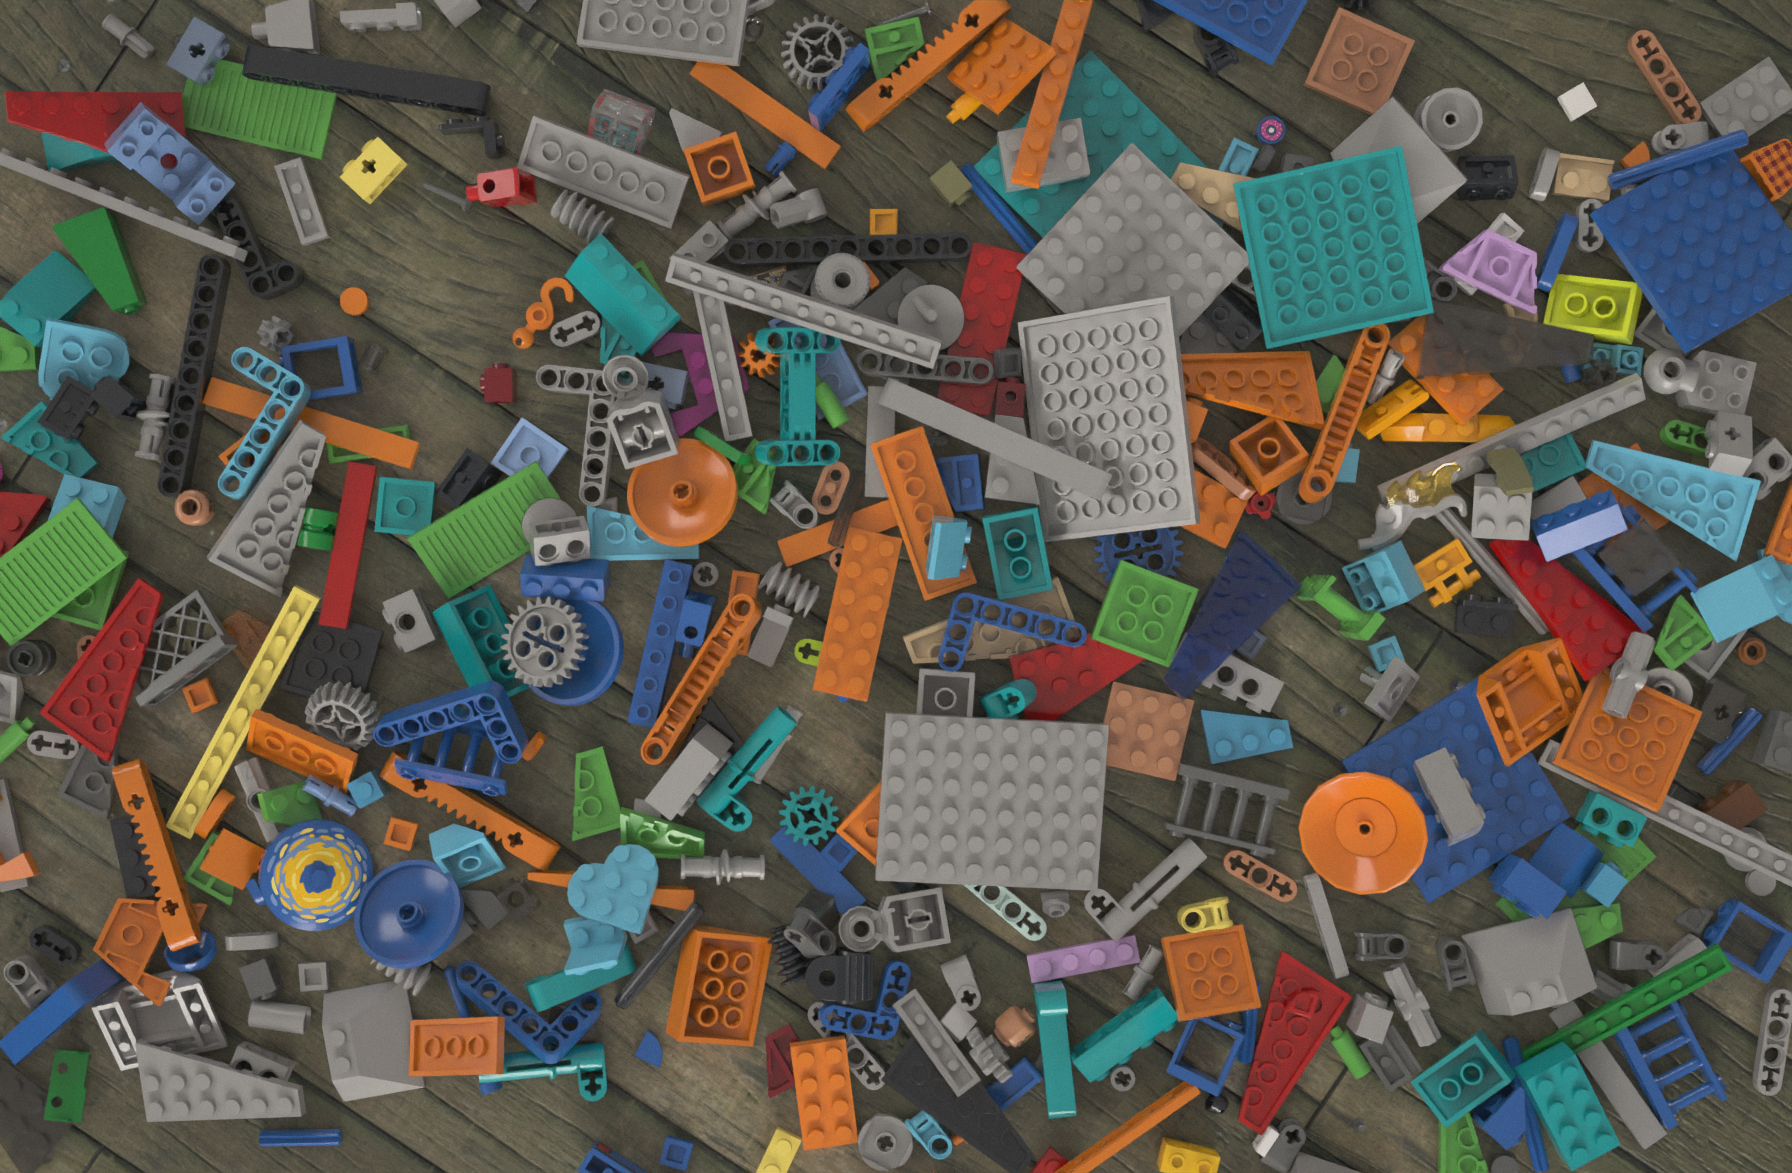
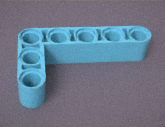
M240 347L233 352L231 357L233 366L248 378L272 391L273 394L219 477L218 487L220 491L235 500L244 499L251 492L311 396L309 385L302 379L248 347ZM252 356V364L247 368H243L244 359ZM272 370H276V378L271 382H267V374ZM300 384V392L295 396H290L291 387ZM280 408H285L284 417L280 420H275L276 411ZM264 432H270L268 442L260 444V436ZM254 455V464L249 468H245L244 462L246 458ZM235 479H239V488L234 492H230V483Z

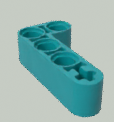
M626 943L620 963L611 969H594L583 975H566L564 969L550 975L536 977L525 982L523 985L533 1010L540 1012L633 973L637 970V966L628 943Z

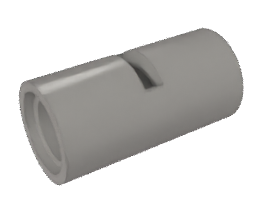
M254 999L249 1011L248 1025L254 1028L306 1034L310 1024L311 1007Z

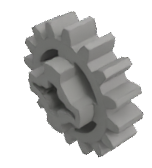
M978 1027L973 1028L966 1034V1038L973 1047L969 1054L986 1076L992 1072L1000 1083H1004L1013 1076L1012 1071L1005 1062L1010 1057L992 1034L986 1037Z

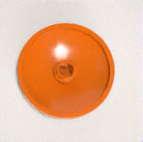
M683 438L679 439L680 447L678 454L636 466L630 476L627 489L628 507L639 528L654 541L673 547L696 545L715 536L730 520L738 500L737 478L727 458L703 441Z

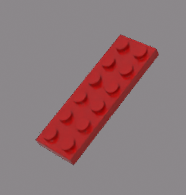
M973 242L960 297V303L964 312V325L959 337L949 346L947 355L983 358L988 360L994 368L993 350L1006 348L1023 274L1016 266L1027 254ZM952 363L947 367V375L950 377H956L961 372V365L957 363ZM984 365L977 367L974 372V376L980 380L985 379L989 375V368ZM994 378L987 386L940 383L937 399L967 412L989 417L998 378Z

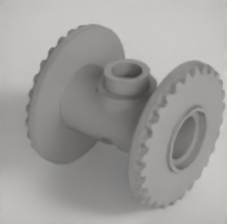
M847 253L830 255L817 268L811 282V297L853 310L863 301L869 291V271L865 264L854 255ZM836 283L842 284L844 288L838 287Z

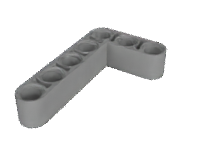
M544 365L540 367L536 374V381L541 388L550 392L590 396L579 497L585 505L598 507L604 503L608 496L614 439L606 420L607 417L598 419L596 409L604 404L609 408L617 400V397L608 391H600L599 381L602 379L603 370ZM549 371H554L557 375V380L553 385L547 386L544 382V376ZM577 374H582L585 380L584 385L578 389L573 388L571 384L572 378ZM598 432H603L606 436V442L601 447H596L593 443V436ZM600 459L603 463V469L599 474L594 475L590 471V464L593 460ZM591 487H597L600 491V497L595 502H590L587 498V491Z

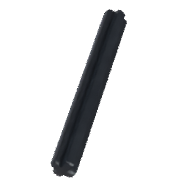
M696 902L690 904L615 997L614 1001L618 1008L626 1010L704 915L705 910L701 904Z

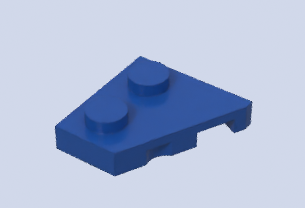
M980 454L934 458L946 495L955 511L985 509Z

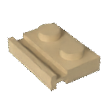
M1560 153L1553 178L1551 195L1597 199L1602 202L1609 201L1611 187L1608 176L1612 174L1615 160Z

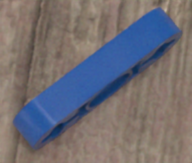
M1564 212L1559 219L1536 276L1538 289L1548 292L1553 286L1577 227L1579 217Z

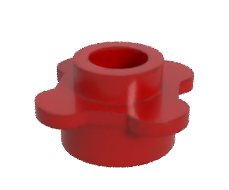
M1256 491L1251 496L1249 503H1247L1245 511L1248 514H1258L1262 519H1268L1271 516L1270 510L1273 504L1276 503L1275 494L1265 493L1261 496ZM1259 501L1263 502L1262 506L1258 505Z

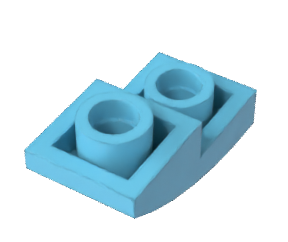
M1583 342L1579 370L1619 375L1637 373L1641 376L1644 348Z

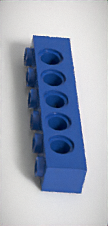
M665 559L627 720L629 723L652 728L661 714L678 642L675 640L684 599L690 591L695 569L694 565Z

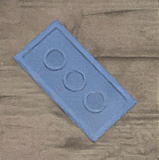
M774 318L768 322L771 328H806L779 318ZM796 334L794 338L796 347H799L801 344L799 334ZM822 334L820 338L822 347H825L827 343L825 334ZM841 342L838 349L832 353H815V375L818 374L822 382L828 381L843 408L868 395ZM816 402V415L821 420L825 418V415Z

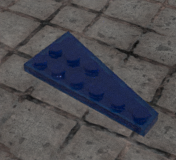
M1241 529L1164 677L1163 682L1182 701L1302 587L1296 579L1244 530Z

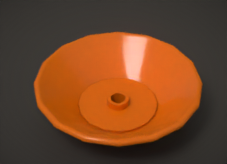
M1366 771L1339 774L1319 785L1304 804L1298 827L1302 851L1314 871L1334 887L1359 895L1386 893L1407 882L1422 864L1428 843L1425 815L1412 794L1391 778ZM1367 824L1370 827V831H1363L1361 825Z

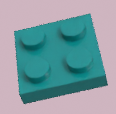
M380 477L374 532L412 535L431 524L434 519L437 482Z

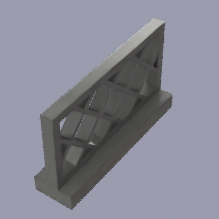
M195 590L156 620L152 633H160L157 649L147 647V651L156 652L154 668L143 666V659L134 687L138 693L135 699L140 707H156L239 645L234 636H228L202 590ZM196 600L201 606L199 618L189 616L190 606ZM174 616L181 618L178 633L168 631L170 619ZM188 619L198 621L195 637L185 635ZM205 623L212 624L217 633L210 640L202 639ZM167 635L177 637L175 652L164 650ZM184 639L194 640L193 652L189 655L181 654ZM163 654L174 656L172 667L168 671L160 670ZM142 670L153 672L151 683L146 687L141 682Z

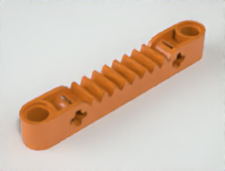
M974 0L959 14L958 24L954 22L951 24V32L943 30V40L936 36L934 38V47L926 44V54L918 51L917 61L912 58L908 59L909 68L903 65L900 66V75L892 72L891 78L877 80L846 107V112L863 132L868 130L989 31L1012 10V7L1006 0ZM969 19V21L971 22L976 20V28H974L972 25L966 27L967 20ZM881 90L885 92L891 90V98L888 99L886 96L881 98Z
M1385 324L1363 328L1356 337L1342 375V380L1338 385V390L1334 395L1335 398L1327 413L1325 425L1319 434L1320 437L1315 444L1316 446L1299 484V494L1308 503L1320 502L1330 493L1334 486L1390 340V331ZM1368 334L1376 336L1378 343L1370 341ZM1315 481L1319 483L1321 492L1314 491L1311 488L1310 482Z
M738 594L729 601L643 742L641 756L646 763L665 767L676 757L691 731L692 724L696 722L697 715L701 714L702 707L707 704V698L714 693L713 689L719 684L720 677L724 676L725 669L731 665V659L737 655V651L744 645L761 617L762 607L753 597L746 594ZM745 603H749V613L745 616H741V606ZM660 745L663 753L660 758L655 759L653 755L654 749Z
M392 751L379 774L381 778L413 797L422 798L428 795V802L438 799L437 807L439 808L448 804V813L457 810L456 818L458 819L467 815L466 823L470 824L476 821L475 829L479 830L486 826L485 834L487 836L492 832H496L495 840L498 841L502 838V844L508 852L538 869L548 870L561 847L556 841L461 786L425 780L424 783L427 786L420 789V782L417 781L420 778L408 780L402 778L396 772L395 758L407 760L408 756L399 751ZM520 832L522 834L520 837L522 841L516 844L513 835Z
M142 758L115 766L112 772L122 806L127 813L135 816L131 819V822L140 823V826L134 830L135 833H143V837L138 840V844L147 845L141 853L150 855V858L145 861V865H153L154 867L148 872V875L157 876V879L151 884L161 888L155 893V896L161 897L157 904V914L166 942L173 952L200 943L202 940L200 928L168 829L165 827L166 823L148 768ZM139 797H143L145 802L141 803V806H136V801L139 800ZM173 903H178L179 908L175 911H170V906Z

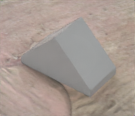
M673 108L669 112L682 151L723 136L722 132Z

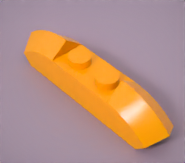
M1408 413L1384 429L1380 434L1383 441L1474 444L1516 424L1510 416L1476 414L1461 427L1450 414Z

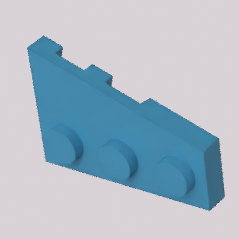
M1200 709L1211 764L1293 748L1288 720Z

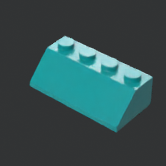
M601 233L578 255L565 275L576 289L641 356L681 319V316Z
M491 585L452 600L432 612L469 687L487 681H495L504 687L509 698L530 688L527 684L523 683L524 678L518 679L514 677L516 671L508 670V666L512 661L503 660L508 651L501 649V646L507 644L508 640L503 639L501 635L509 634L510 630L504 625L510 623ZM485 696L487 699L494 701L490 696Z
M1156 986L1138 1001L1071 1048L1070 1056L1072 1062L1090 1083L1095 1079L1097 1082L1101 1081L1109 1075V1069L1117 1063L1122 1065L1130 1060L1133 1056L1132 1052L1139 1047L1144 1049L1152 1044L1155 1040V1035L1162 1030L1165 1033L1177 1025L1176 1020L1178 1019L1176 1010L1160 988Z

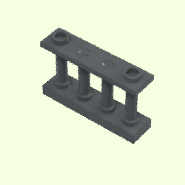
M1180 762L1177 774L1182 775L1184 784L1174 823L1164 821L1163 824L1166 829H1169L1170 835L1185 838L1186 834L1244 847L1250 849L1249 854L1266 858L1267 853L1275 855L1276 849L1266 845L1275 805L1276 803L1279 804L1280 799L1288 801L1289 789ZM1199 780L1209 782V787H1211L1201 829L1185 826L1194 786L1198 784ZM1226 786L1236 788V794H1238L1228 836L1212 832L1222 790L1225 791ZM1253 793L1263 795L1262 800H1265L1255 842L1239 839L1248 799L1252 797Z

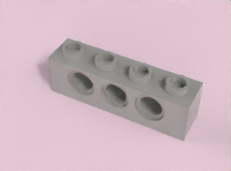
M1184 631L1171 661L1173 663L1171 669L1185 676L1188 672L1198 676L1196 682L1210 689L1213 684L1222 688L1223 690L1220 694L1233 701H1236L1237 697L1247 701L1245 707L1259 714L1262 709L1270 712L1285 683ZM1202 653L1206 657V665L1202 669H1196L1193 665V658L1197 654ZM1223 666H1227L1231 670V677L1225 682H1221L1217 675L1218 670ZM1247 679H1252L1256 684V688L1251 694H1245L1242 689V685Z

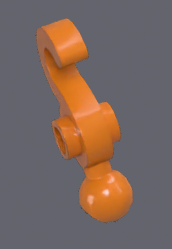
M552 278L544 283L540 294L542 302H536L529 306L526 311L528 324L525 327L517 328L512 335V340L516 347L520 349L529 348L534 341L533 334L536 330L543 331L553 325L555 312L550 294L554 288H563L566 300L570 303L574 302L575 292L568 281L562 278ZM522 339L521 346H518L516 342Z

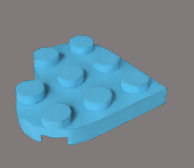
M47 318L38 378L40 387L42 386L44 393L50 397V400L53 399L67 376L94 390L95 384L101 378L108 375L121 378L126 373L130 363V350L124 337L103 328Z
M619 845L609 854L604 864L592 863L581 865L568 883L567 895L569 904L578 915L588 920L641 934L658 883L659 868L655 856L640 845Z

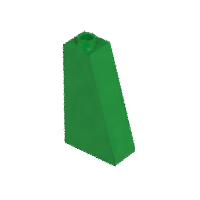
M102 207L52 226L54 232L113 311L123 313L124 315H131L139 312V307L147 305L113 210Z

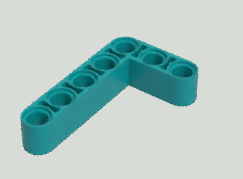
M1062 981L1034 983L1048 1118L1077 1116L1066 1014H1068L1066 990Z

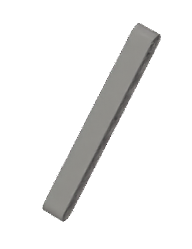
M889 377L877 402L1100 501L1112 477V474Z

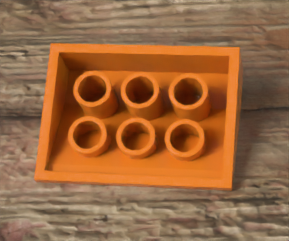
M695 925L682 941L665 1033L679 1042L753 1047L772 944H768L767 941L771 937L711 926Z

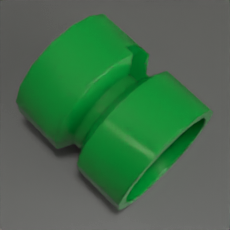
M305 507L306 510L302 520L304 528L299 531L296 545L332 551L335 538L332 530L337 527L339 513Z

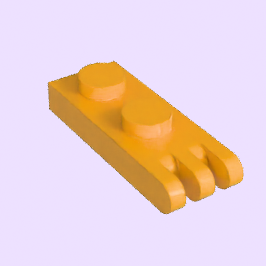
M1409 379L1362 411L1356 429L1370 440L1427 401L1429 393L1412 379Z

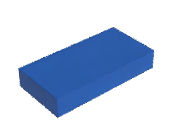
M1026 1055L1009 1068L1012 1071V1077L1004 1083H1000L998 1079H995L985 1087L1002 1112L1043 1079L1044 1075Z

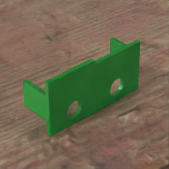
M55 1049L44 1120L82 1122L87 1091L84 1086L90 1052ZM60 1063L68 1065V1070L64 1074H60L57 1071ZM56 1096L61 1097L63 1100L62 1105L58 1108L52 1105V1099Z

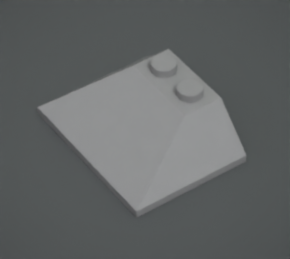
M1393 96L1330 154L1335 161L1402 145L1416 222L1418 224L1468 179Z
M1571 907L1553 911L1548 919L1537 916L1536 919L1529 917L1462 934V939L1488 1014L1513 1016L1570 1002L1598 987Z
M170 970L152 974V976L172 983L161 1007L150 1001L128 980L119 984L91 1006L121 1071L138 1067L135 1042L139 1039L149 1041V1044L154 1046L173 1048V1051L185 1055L228 1047L229 1044L201 979L186 972Z
M405 979L398 984L393 980L324 993L323 1035L331 1079L343 1102L426 1086L424 1076H409L410 1023L414 1018L409 991L403 988Z

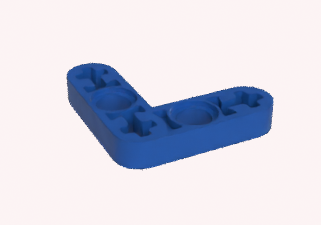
M892 959L885 964L873 1010L828 1002L818 1012L819 1021L830 1030L880 1040L891 1039L897 1032L900 1016L893 1006L887 1007L884 1005V997L887 993L894 992L897 995L898 1001L906 995L911 976L909 966L899 959ZM899 966L903 973L902 975H897L895 980V976L891 972L892 970H897ZM894 981H895V984H897L898 986H900V988L897 989V988H895V987H893V986H887V985H888V983H891L892 985H894ZM834 1010L837 1015L844 1017V1022L841 1019L833 1018L830 1023L826 1015L831 1014ZM857 1014L864 1015V1024L860 1028H853L851 1025L852 1018ZM886 1020V1023L890 1026L889 1029H884L882 1033L878 1027L872 1026L871 1023L873 1021L883 1024Z

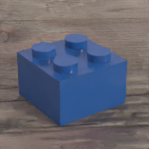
M1508 854L1500 861L1487 879L1494 885L1492 887L1494 892L1504 899L1507 898L1512 902L1515 900L1514 906L1535 919L1537 916L1548 919L1567 893V891L1524 859Z

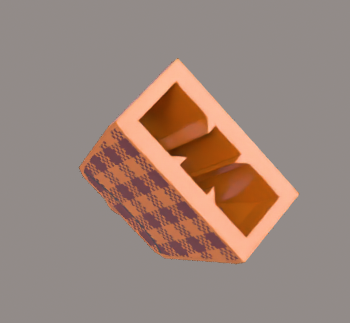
M1785 138L1739 159L1770 203L1782 197L1792 187V144L1788 139Z

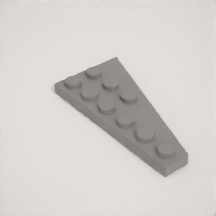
M299 420L207 555L210 562L281 598L283 581L288 573L289 560L292 550L295 548L306 510V500L312 489V479L315 469L318 467L326 435L322 431Z
M143 1039L135 1042L147 1122L302 1117L306 1113L303 1087L301 1085L274 1077L264 1078L254 1075L253 1071L246 1069L242 1071L230 1068L229 1064L191 1053L188 1055L173 1051V1048L154 1046L149 1044V1041Z

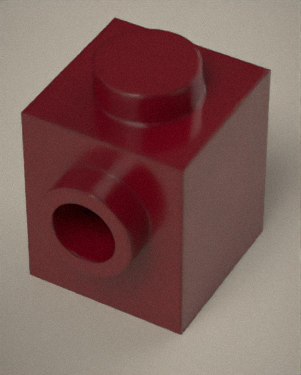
M492 363V368H484V375L480 376V390L484 392V402L489 404L517 403V370L509 368L508 363Z
M1011 377L1003 378V382L998 381L994 416L1004 415L1022 418L1026 384H1020V379Z

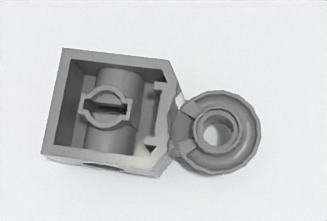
M1662 348L1654 351L1647 358L1644 364L1643 375L1646 383L1652 390L1660 394L1676 392L1675 398L1678 407L1716 415L1718 410L1744 415L1757 363L1705 350L1693 352L1685 358L1674 349ZM1666 364L1671 365L1673 368L1671 378L1667 377L1664 372Z
M620 355L609 360L603 369V384L608 392L617 397V400L609 407L606 420L625 470L678 454L680 440L664 396L660 391L647 389L649 380L648 370L643 362L630 355ZM629 371L633 377L625 379L620 376L619 372Z
M942 887L883 896L877 911L867 906H856L849 909L839 922L841 941L847 948L856 952L869 951L875 948L880 941H884L892 952H902L951 943ZM858 921H863L867 925V932L861 937L856 936L853 931L854 925Z

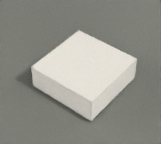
M1584 82L1557 98L1570 122L1597 107Z
M957 1003L953 1004L940 1020L943 1028L957 1043L963 1040L977 1022L966 1010L960 1008Z
M1269 1124L1262 1136L1260 1134L1257 1135L1252 1146L1257 1153L1265 1157L1280 1134L1274 1126Z

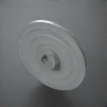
M924 285L912 290L903 299L898 310V326L941 339L940 350L949 347L956 341L964 325V312L958 298L948 289L937 285Z

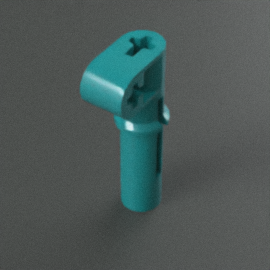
M1021 678L984 694L978 700L989 718L1019 719L1017 713L1034 702L1037 691L1031 681ZM1012 695L1018 696L1013 702H1010L1009 698Z
M777 705L736 754L727 759V764L696 799L700 807L732 831L740 832L747 829L752 822V814L747 801L738 793L748 781H754L756 778L754 774L798 724L796 719L785 709ZM730 802H731L733 811L735 812V814H734L733 816H732V813H731L730 808L728 807V804H729Z
M604 1042L574 1045L561 1059L564 1061H558L554 1064L542 1063L543 1061L530 1050L504 1053L503 1074L479 1075V1082L481 1084L550 1076V1079H554L557 1075L578 1073L581 1096L588 1101H597L604 1097L607 1090ZM551 1044L545 1048V1050L550 1052L558 1049V1047H554ZM603 1070V1073H595V1082L598 1085L596 1090H591V1086H589L590 1074L582 1075L581 1072Z

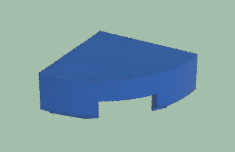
M648 1029L635 1056L659 1068L663 1059L662 1047L658 1037Z

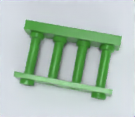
M1312 575L1310 578L1308 576L1303 578L1296 587L1299 592L1295 597L1299 600L1316 601L1340 620L1339 624L1342 626L1338 632L1344 637L1368 641L1385 621L1386 618L1377 611L1358 610L1330 586L1336 580L1333 575Z

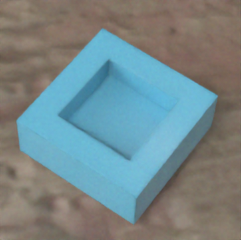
M1390 636L1367 646L1378 672L1387 669L1395 656L1405 662L1395 636Z

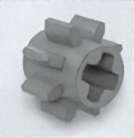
M273 316L272 320H262L259 331H257V334L262 338L259 344L274 352H278L281 347L288 346L292 337H294L289 330L291 323L277 316Z

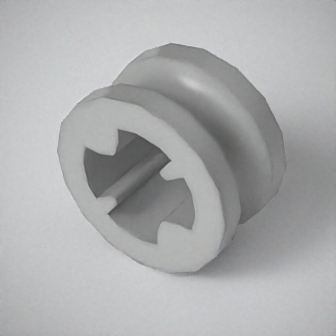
M702 562L695 567L693 577L697 584L703 587L711 586L717 582L719 571L713 563ZM706 566L712 569L710 573L713 575V579L711 581L706 579V582L701 581L702 575L699 573V570L702 567L706 570Z
M1118 1064L1110 1071L1111 1084L1118 1091H1128L1135 1084L1134 1072L1128 1065ZM1120 1071L1124 1074H1130V1078H1126L1128 1082L1122 1084L1121 1081H1115V1078H1118L1117 1073Z

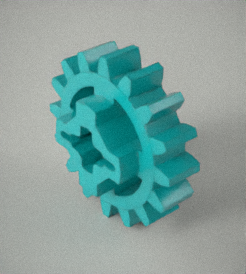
M802 786L799 787L798 795L791 791L789 793L791 800L782 801L783 805L786 806V810H780L778 814L785 816V820L780 821L779 825H787L788 829L785 830V835L794 834L792 842L795 843L801 838L803 846H807L809 839H812L813 844L818 845V837L821 836L822 839L827 840L826 831L834 832L836 830L831 825V822L839 821L838 817L832 815V812L836 811L838 807L830 806L829 803L833 800V797L825 799L823 797L824 789H821L817 794L815 793L814 786H810L808 792H805ZM812 797L808 805L802 806L796 803L801 798ZM821 803L827 812L826 820L820 814L819 808ZM797 809L801 811L813 809L812 815L820 823L811 820L805 823L803 821L805 817ZM790 812L797 817L798 824L796 828L791 823ZM816 826L821 829L815 834H804L808 827Z

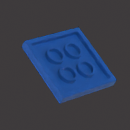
M861 42L856 48L853 46L849 48L842 59L845 63L839 71L834 69L825 81L827 84L826 88L822 93L817 91L808 103L811 126L820 132L823 131L871 68L869 49Z

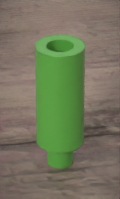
M815 375L816 402L832 429H835L850 420L828 381L822 382L819 375Z
M27 716L23 721L16 720L0 735V763L32 734L30 729L36 722L31 717Z
M1335 1024L1330 1030L1333 1036L1331 1043L1354 1078L1363 1077L1371 1071V1065L1348 1030L1342 1031L1339 1025Z

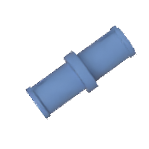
M312 774L306 779V785L302 787L303 791L322 800V804L325 806L331 805L349 817L355 813L357 809L355 806L358 807L357 803L353 798L339 791V787L336 785L330 786Z

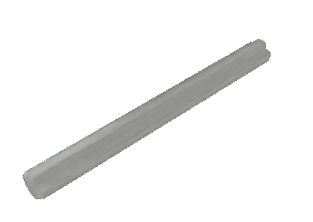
M1450 507L1435 514L1454 538L1459 539L1464 549L1506 597L1511 598L1510 601L1513 604H1518V610L1541 635L1546 634L1549 629L1515 581L1477 538H1471V531Z

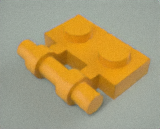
M1458 538L1413 565L1425 591L1432 587L1436 590V594L1428 598L1433 607L1438 606L1442 602L1444 604L1452 600V596L1463 589L1467 591L1474 586V582L1481 579V575L1476 569L1468 574L1464 570V567L1473 561ZM1455 573L1457 581L1446 587L1442 581Z

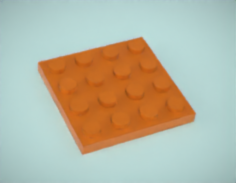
M1606 667L1589 679L1552 763L1657 813L1661 809L1703 712L1644 685L1640 691L1636 692L1626 718L1612 716L1602 709L1612 682L1609 678L1611 669Z

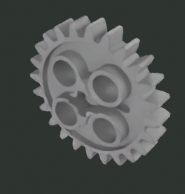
M537 597L536 603L527 600V608L518 606L520 613L518 616L510 614L514 622L512 625H504L510 631L509 634L501 635L503 639L508 640L507 644L501 646V649L508 651L503 660L512 661L508 666V670L516 671L515 678H524L523 683L529 685L533 683V686L542 687L543 684L546 687H552L553 682L560 685L563 684L562 676L571 679L570 669L579 671L580 668L576 661H585V657L580 652L581 650L588 649V646L582 644V640L589 638V635L581 633L587 625L581 622L577 623L582 615L573 613L574 606L566 605V602L560 599L556 601L552 597H548L547 600ZM541 619V626L537 630L536 622ZM564 628V637L559 640V632ZM529 632L534 636L563 647L565 651L562 653L557 649L547 647L541 642L526 637L525 633ZM530 644L531 649L529 654L526 656L525 649L527 645ZM553 654L554 660L549 666L548 659Z

